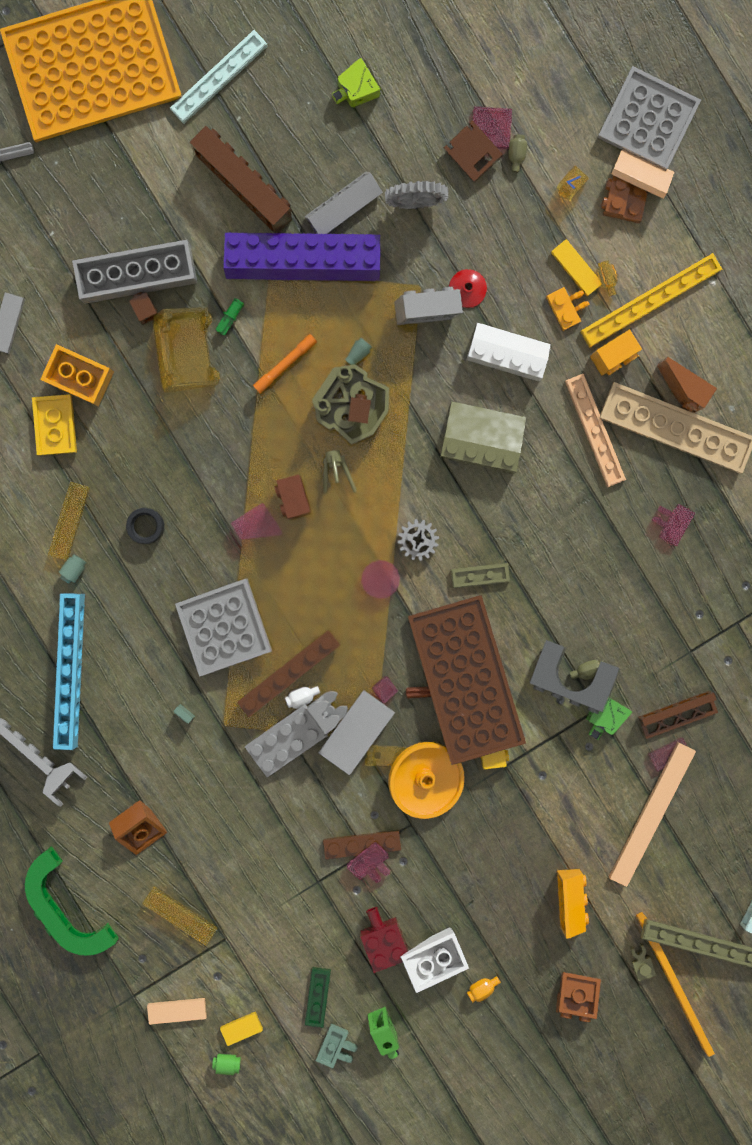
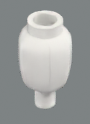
M318 686L312 689L300 687L290 691L285 700L289 708L297 709L304 704H309L313 700V696L320 694Z

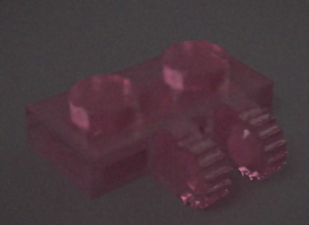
M680 504L676 505L673 512L659 506L658 511L669 517L667 523L659 517H653L652 519L653 522L663 527L659 538L673 546H677L695 512Z
M375 842L347 864V869L359 880L369 874L370 878L378 883L381 881V877L374 870L376 867L383 875L388 876L390 874V870L383 863L388 859V853Z

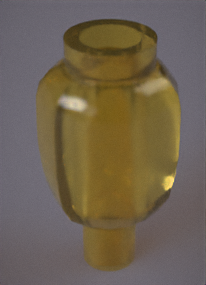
M609 260L598 263L596 272L601 286L607 289L609 297L616 295L614 287L618 280L614 265L610 264Z

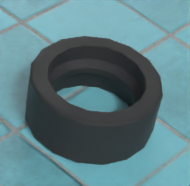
M140 508L129 515L126 521V530L133 541L139 544H151L161 538L165 524L162 516L157 511L150 508ZM142 515L153 517L157 524L155 533L147 538L139 536L134 529L136 519Z

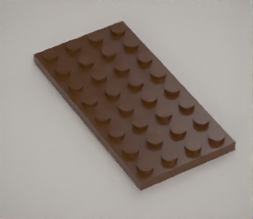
M482 595L408 616L451 765L526 744Z

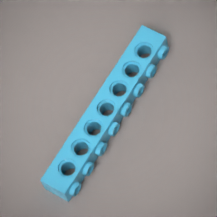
M60 594L53 749L73 750L78 747L85 594Z

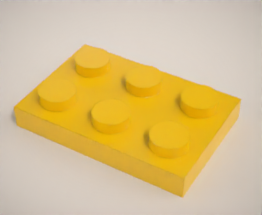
M72 395L32 397L37 455L77 453Z

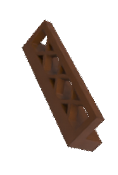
M707 691L639 716L638 719L645 738L654 737L718 713L714 703L717 700L714 692ZM710 704L712 710L707 712L699 710L701 705ZM690 709L694 710L691 718L685 719L681 717L682 712ZM676 716L672 725L668 726L663 723L664 719ZM655 722L659 723L655 731L648 733L647 725Z

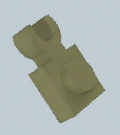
M640 944L641 951L639 953H636L634 948L630 947V952L636 958L631 962L638 981L657 976L651 957L649 955L645 956L646 949L643 944Z

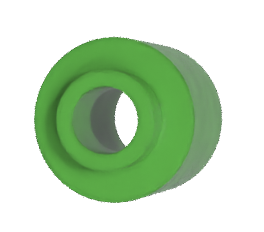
M218 1054L217 1058H213L212 1070H216V1074L222 1075L239 1074L241 1057L231 1054Z

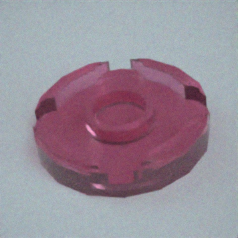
M378 560L371 562L362 573V584L365 591L375 598L389 597L399 586L400 576L398 570L387 561Z

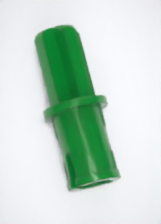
M234 298L227 311L223 312L224 316L216 327V331L223 336L226 335L233 322L237 321L236 317L245 305L237 298Z

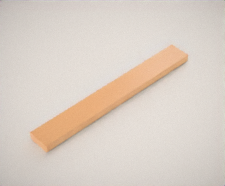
M679 742L675 745L609 875L611 880L626 887L628 886L696 753L695 750Z

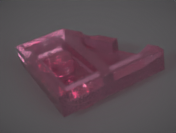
M264 503L259 504L231 523L240 539L283 534Z

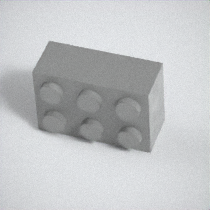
M453 287L442 288V291L436 292L435 289L423 290V293H416L414 290L406 291L404 295H401L394 302L397 325L452 320L463 313L460 289L454 290Z

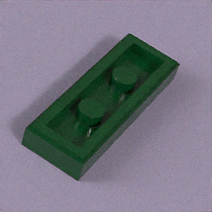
M312 967L305 1026L324 1028L331 969Z

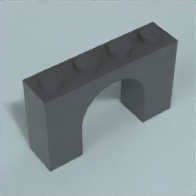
M546 640L530 684L534 685L533 689L541 692L548 690L552 692L551 696L561 700L563 697L570 699L569 703L578 707L581 704L588 706V711L599 714V711L604 712L621 669L601 661L592 684L585 690L571 691L561 683L558 674L566 647Z

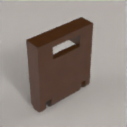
M471 121L469 125L473 130L466 126L449 142L453 149L451 150L447 145L443 149L475 183L503 157V154L474 121ZM488 154L491 160L478 172L474 166Z

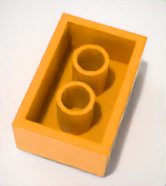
M56 344L40 380L99 407L114 371Z

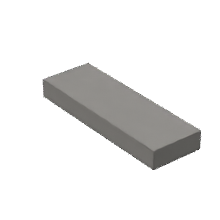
M6 292L0 308V352L10 354L25 298Z

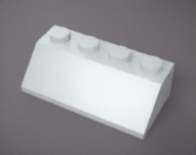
M477 323L466 360L540 381L544 375L551 344Z

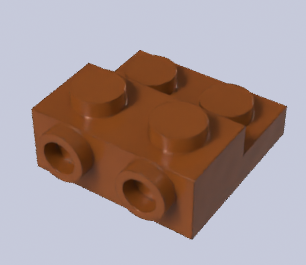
M612 175L611 178L607 179L605 190H608L607 197H603L601 208L604 209L603 215L640 223L648 191Z
M562 972L556 1013H560V1017L567 1019L577 1016L579 1021L588 1023L591 1022V1019H597L601 979Z

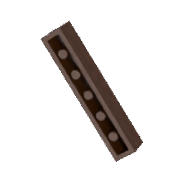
M328 629L237 702L248 717L252 716L338 648L341 643L331 630Z

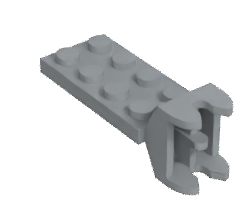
M326 692L309 706H306V704L302 705L245 746L266 777H269L328 735L327 733L336 727L348 711L347 706H339L338 708L331 706V703L336 700L337 692Z
M0 718V734L48 775L43 793L61 807L63 803L54 794L62 785L67 789L71 787L66 781L74 772L84 780L87 776L72 763L54 769L53 766L55 764L49 758L39 756L40 751L34 745H27L24 742L26 738L17 731L13 733L10 730L12 726Z

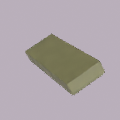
M508 563L451 569L453 588L510 582Z

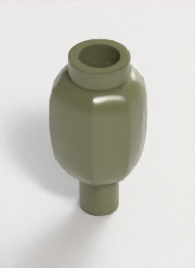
M515 134L509 143V159L513 163L512 171L519 172L520 164L526 158L527 141L525 140V135Z
M591 660L581 664L577 670L570 672L571 678L594 679L600 662L598 660Z

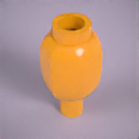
M497 976L491 980L487 978L481 979L470 986V991L467 992V995L472 1003L475 1001L482 1002L492 995L494 987L501 982Z

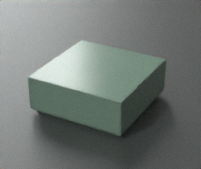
M181 704L174 710V713L188 724L195 717Z

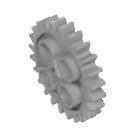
M427 181L409 182V184L401 183L400 185H394L395 187H389L385 192L386 204L399 207L400 209L437 206L438 203L442 204L443 201L448 199V187L441 185V183L435 184V182Z

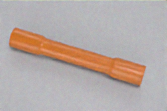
M311 334L305 337L272 370L253 384L254 388L261 394L300 356L309 351L317 343L316 339Z

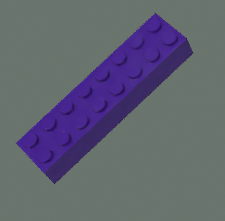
M225 233L226 279L380 281V235Z

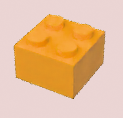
M629 329L596 350L590 358L602 376L606 373L611 375L623 367L622 363L627 365L639 356L637 353L642 348Z

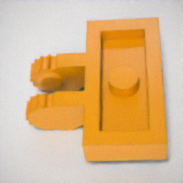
M565 287L546 296L563 331L580 323L581 320L577 312L590 305L588 301H584L576 307L572 303L573 300L579 299L584 295L583 290L569 297Z

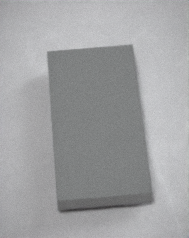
M363 690L318 753L350 775L395 712Z

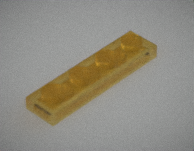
M70 481L48 555L63 560L69 558L90 487Z
M155 886L142 903L205 946L217 930L216 926Z

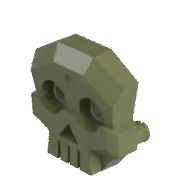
M355 364L334 367L312 399L316 420L329 431L336 430L351 445L367 439L375 434L388 414L389 387L368 378V373ZM341 389L344 398L334 399ZM360 390L365 391L367 399L371 400L368 424L342 420V415L349 414L351 397H355V394H358Z

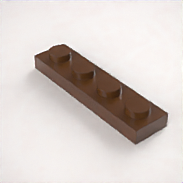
M399 830L323 839L325 860L401 850Z

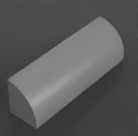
M365 172L304 217L316 234H327L383 192L372 174Z

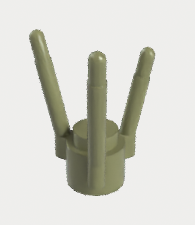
M340 450L326 452V458L323 459V493H327L328 465L329 468H333L335 483H339L337 467L341 466L340 463L353 492L356 493L357 490L345 463L344 455L341 456Z

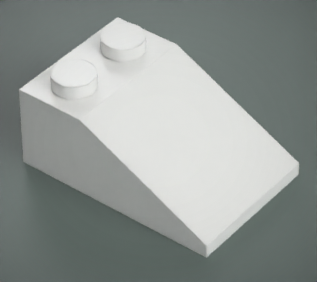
M447 928L429 937L401 956L416 993L469 969L451 928Z

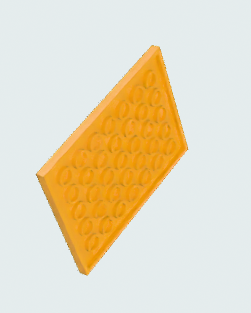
M93 0L0 29L35 142L171 102L182 97L153 0Z

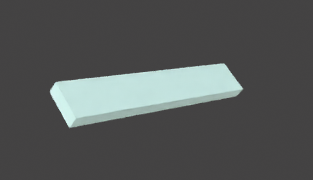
M253 30L174 103L170 110L185 124L268 47L267 43Z

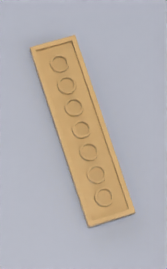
M616 382L612 383L600 414V419L739 474H743L752 451L751 435Z

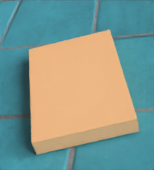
M622 149L611 174L664 199L674 172L669 169L665 170Z

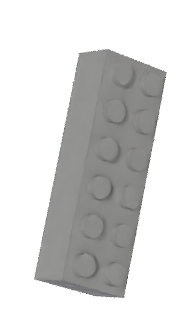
M188 240L72 261L79 299L84 304L131 296L140 292H152L197 283L191 245Z

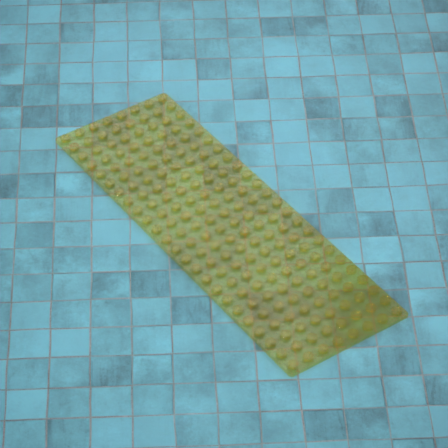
M268 280L258 380L272 370L309 334L316 339L317 343L279 375L261 394L257 391L238 581L248 579L272 652L229 666L224 715L225 726L258 730L270 729L297 710L293 707H288L285 697L288 696L290 691L300 687L312 689L318 686L320 694L313 696V700L306 706H309L318 697L329 691L338 693L336 700L331 703V706L334 708L347 706L349 710L363 690L377 700L380 699L418 323L397 325L394 302L401 295H404L406 291L414 290L416 293H421L419 285L382 281ZM361 337L372 346V349L370 350L371 353L356 365L368 373V378L389 387V411L373 436L351 445L336 430L329 431L317 422L312 399L334 367L351 365L345 359L355 341ZM341 389L334 399L344 398ZM360 390L358 394L365 395V391ZM342 415V420L347 421L348 415ZM340 450L341 456L344 455L345 463L357 490L356 493L353 492L341 463V466L337 467L339 483H335L333 468H329L328 465L327 493H323V459L326 458V452ZM299 474L303 481L312 514L289 520L287 516L284 517L282 515L280 505L283 502L281 498L277 497L274 486H277V480ZM330 629L341 645L252 716L248 717L237 702ZM335 728L327 733L328 737H330Z

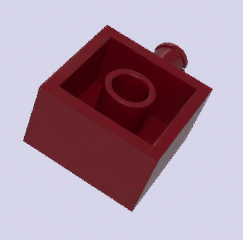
M377 907L368 909L366 913L372 926L361 930L360 937L373 972L376 973L402 963L401 956L409 950L397 918L394 917L382 922Z

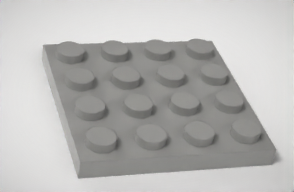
M632 66L597 138L667 170L701 99Z
M248 579L240 580L175 604L199 677L272 652Z

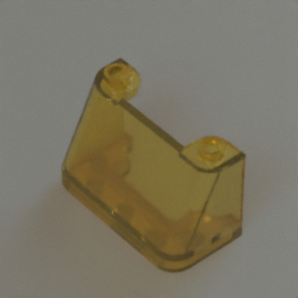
M208 307L163 309L154 316L153 330L161 385L164 392L211 387L219 384V371L215 367L210 366L205 331L212 322L211 315L208 313Z

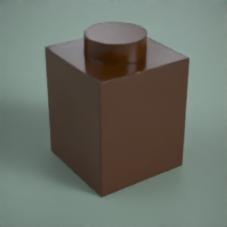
M147 292L137 293L133 296V299L129 300L142 325L160 317Z
M355 394V397H351L348 421L368 424L371 400L367 399V395Z

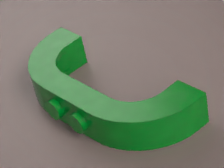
M51 846L38 856L28 869L25 879L27 900L34 910L37 920L42 921L45 925L47 934L53 936L61 947L77 955L99 954L113 946L119 937L109 923L95 932L84 933L75 929L46 888V879L49 872L63 862Z

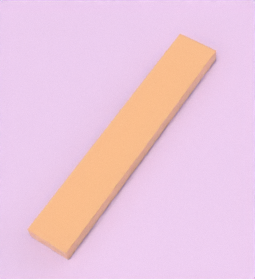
M584 374L566 380L565 384L606 486L610 487L625 481L626 478L603 421L600 419L599 411Z

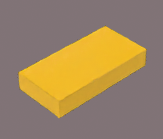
M255 1011L221 1026L220 1030L227 1046L262 1032L263 1027Z

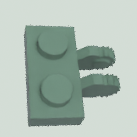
M331 1023L317 1054L316 1062L334 1068L337 1058L351 1063L353 1057L345 1052H340L342 1048L352 1052L357 1051L358 1046L350 1041H345L348 1030Z

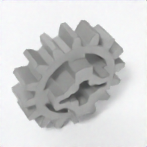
M415 519L413 525L408 521V528L402 526L404 533H398L402 540L397 541V543L403 545L400 551L406 550L404 555L406 557L411 554V560L418 556L419 561H421L423 555L429 558V552L435 553L434 549H432L433 546L438 547L439 545L435 543L439 536H434L437 530L430 529L431 523L426 526L425 520H422L421 524H419L418 520ZM418 527L416 533L408 534L410 529ZM425 529L429 532L431 540L427 539L424 535ZM421 531L420 535L423 543H419L415 549L416 541L413 540V537H417ZM405 540L410 541L412 544V551L407 547ZM422 546H429L426 551L418 553Z

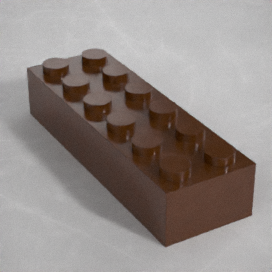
M205 126L189 142L195 156L273 233H279L292 220V210L289 208L291 206L289 202L283 197L280 199L275 194L277 191L269 183L266 185L262 181V176L256 170L252 171L248 167V162L242 156L238 158L234 154V148L228 142L224 144L220 140L221 136L215 129L212 128L210 130Z

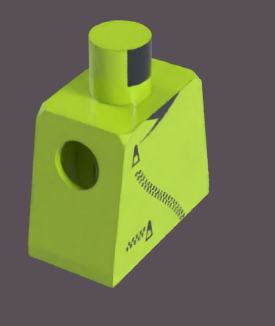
M359 58L337 78V84L340 89L332 93L336 104L346 99L351 107H355L380 97V88L362 58Z

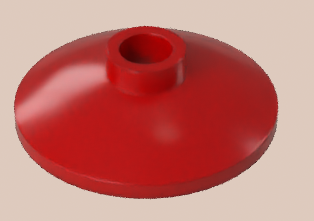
M470 269L461 270L452 277L449 283V287H453L454 290L460 289L463 308H472L479 305L486 296V281L477 271ZM470 284L472 289L466 290L465 285Z

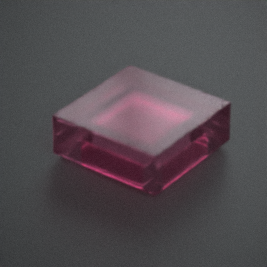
M384 676L371 688L382 703L387 702L398 692L387 676Z

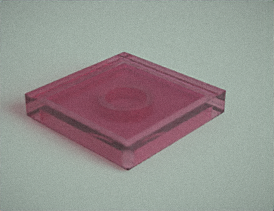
M474 106V123L498 149H509L512 109Z

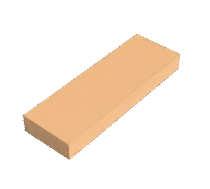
M205 998L148 1003L147 1005L149 1025L207 1018Z

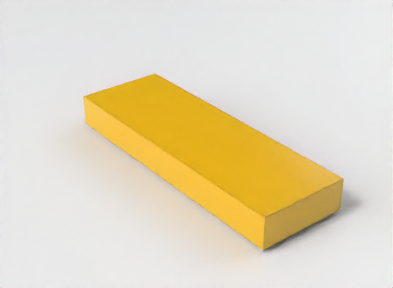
M567 239L551 251V254L587 297L603 284Z

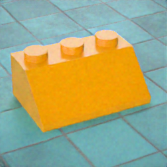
M580 869L557 870L560 928L566 938H572L586 932V925H589L588 913H585V906L588 905L587 894H584V887L587 885L586 876L583 875Z

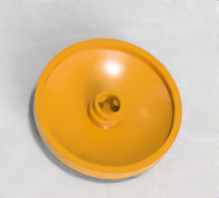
M435 742L417 743L405 749L394 761L389 773V791L396 805L406 814L420 819L434 818L447 812L458 801L464 787V770L461 763L451 765L446 746Z

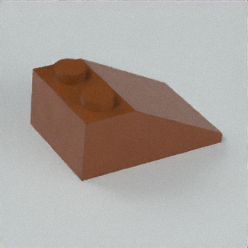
M669 357L657 365L678 403L683 405L682 408L695 413L704 409L717 390L716 387Z

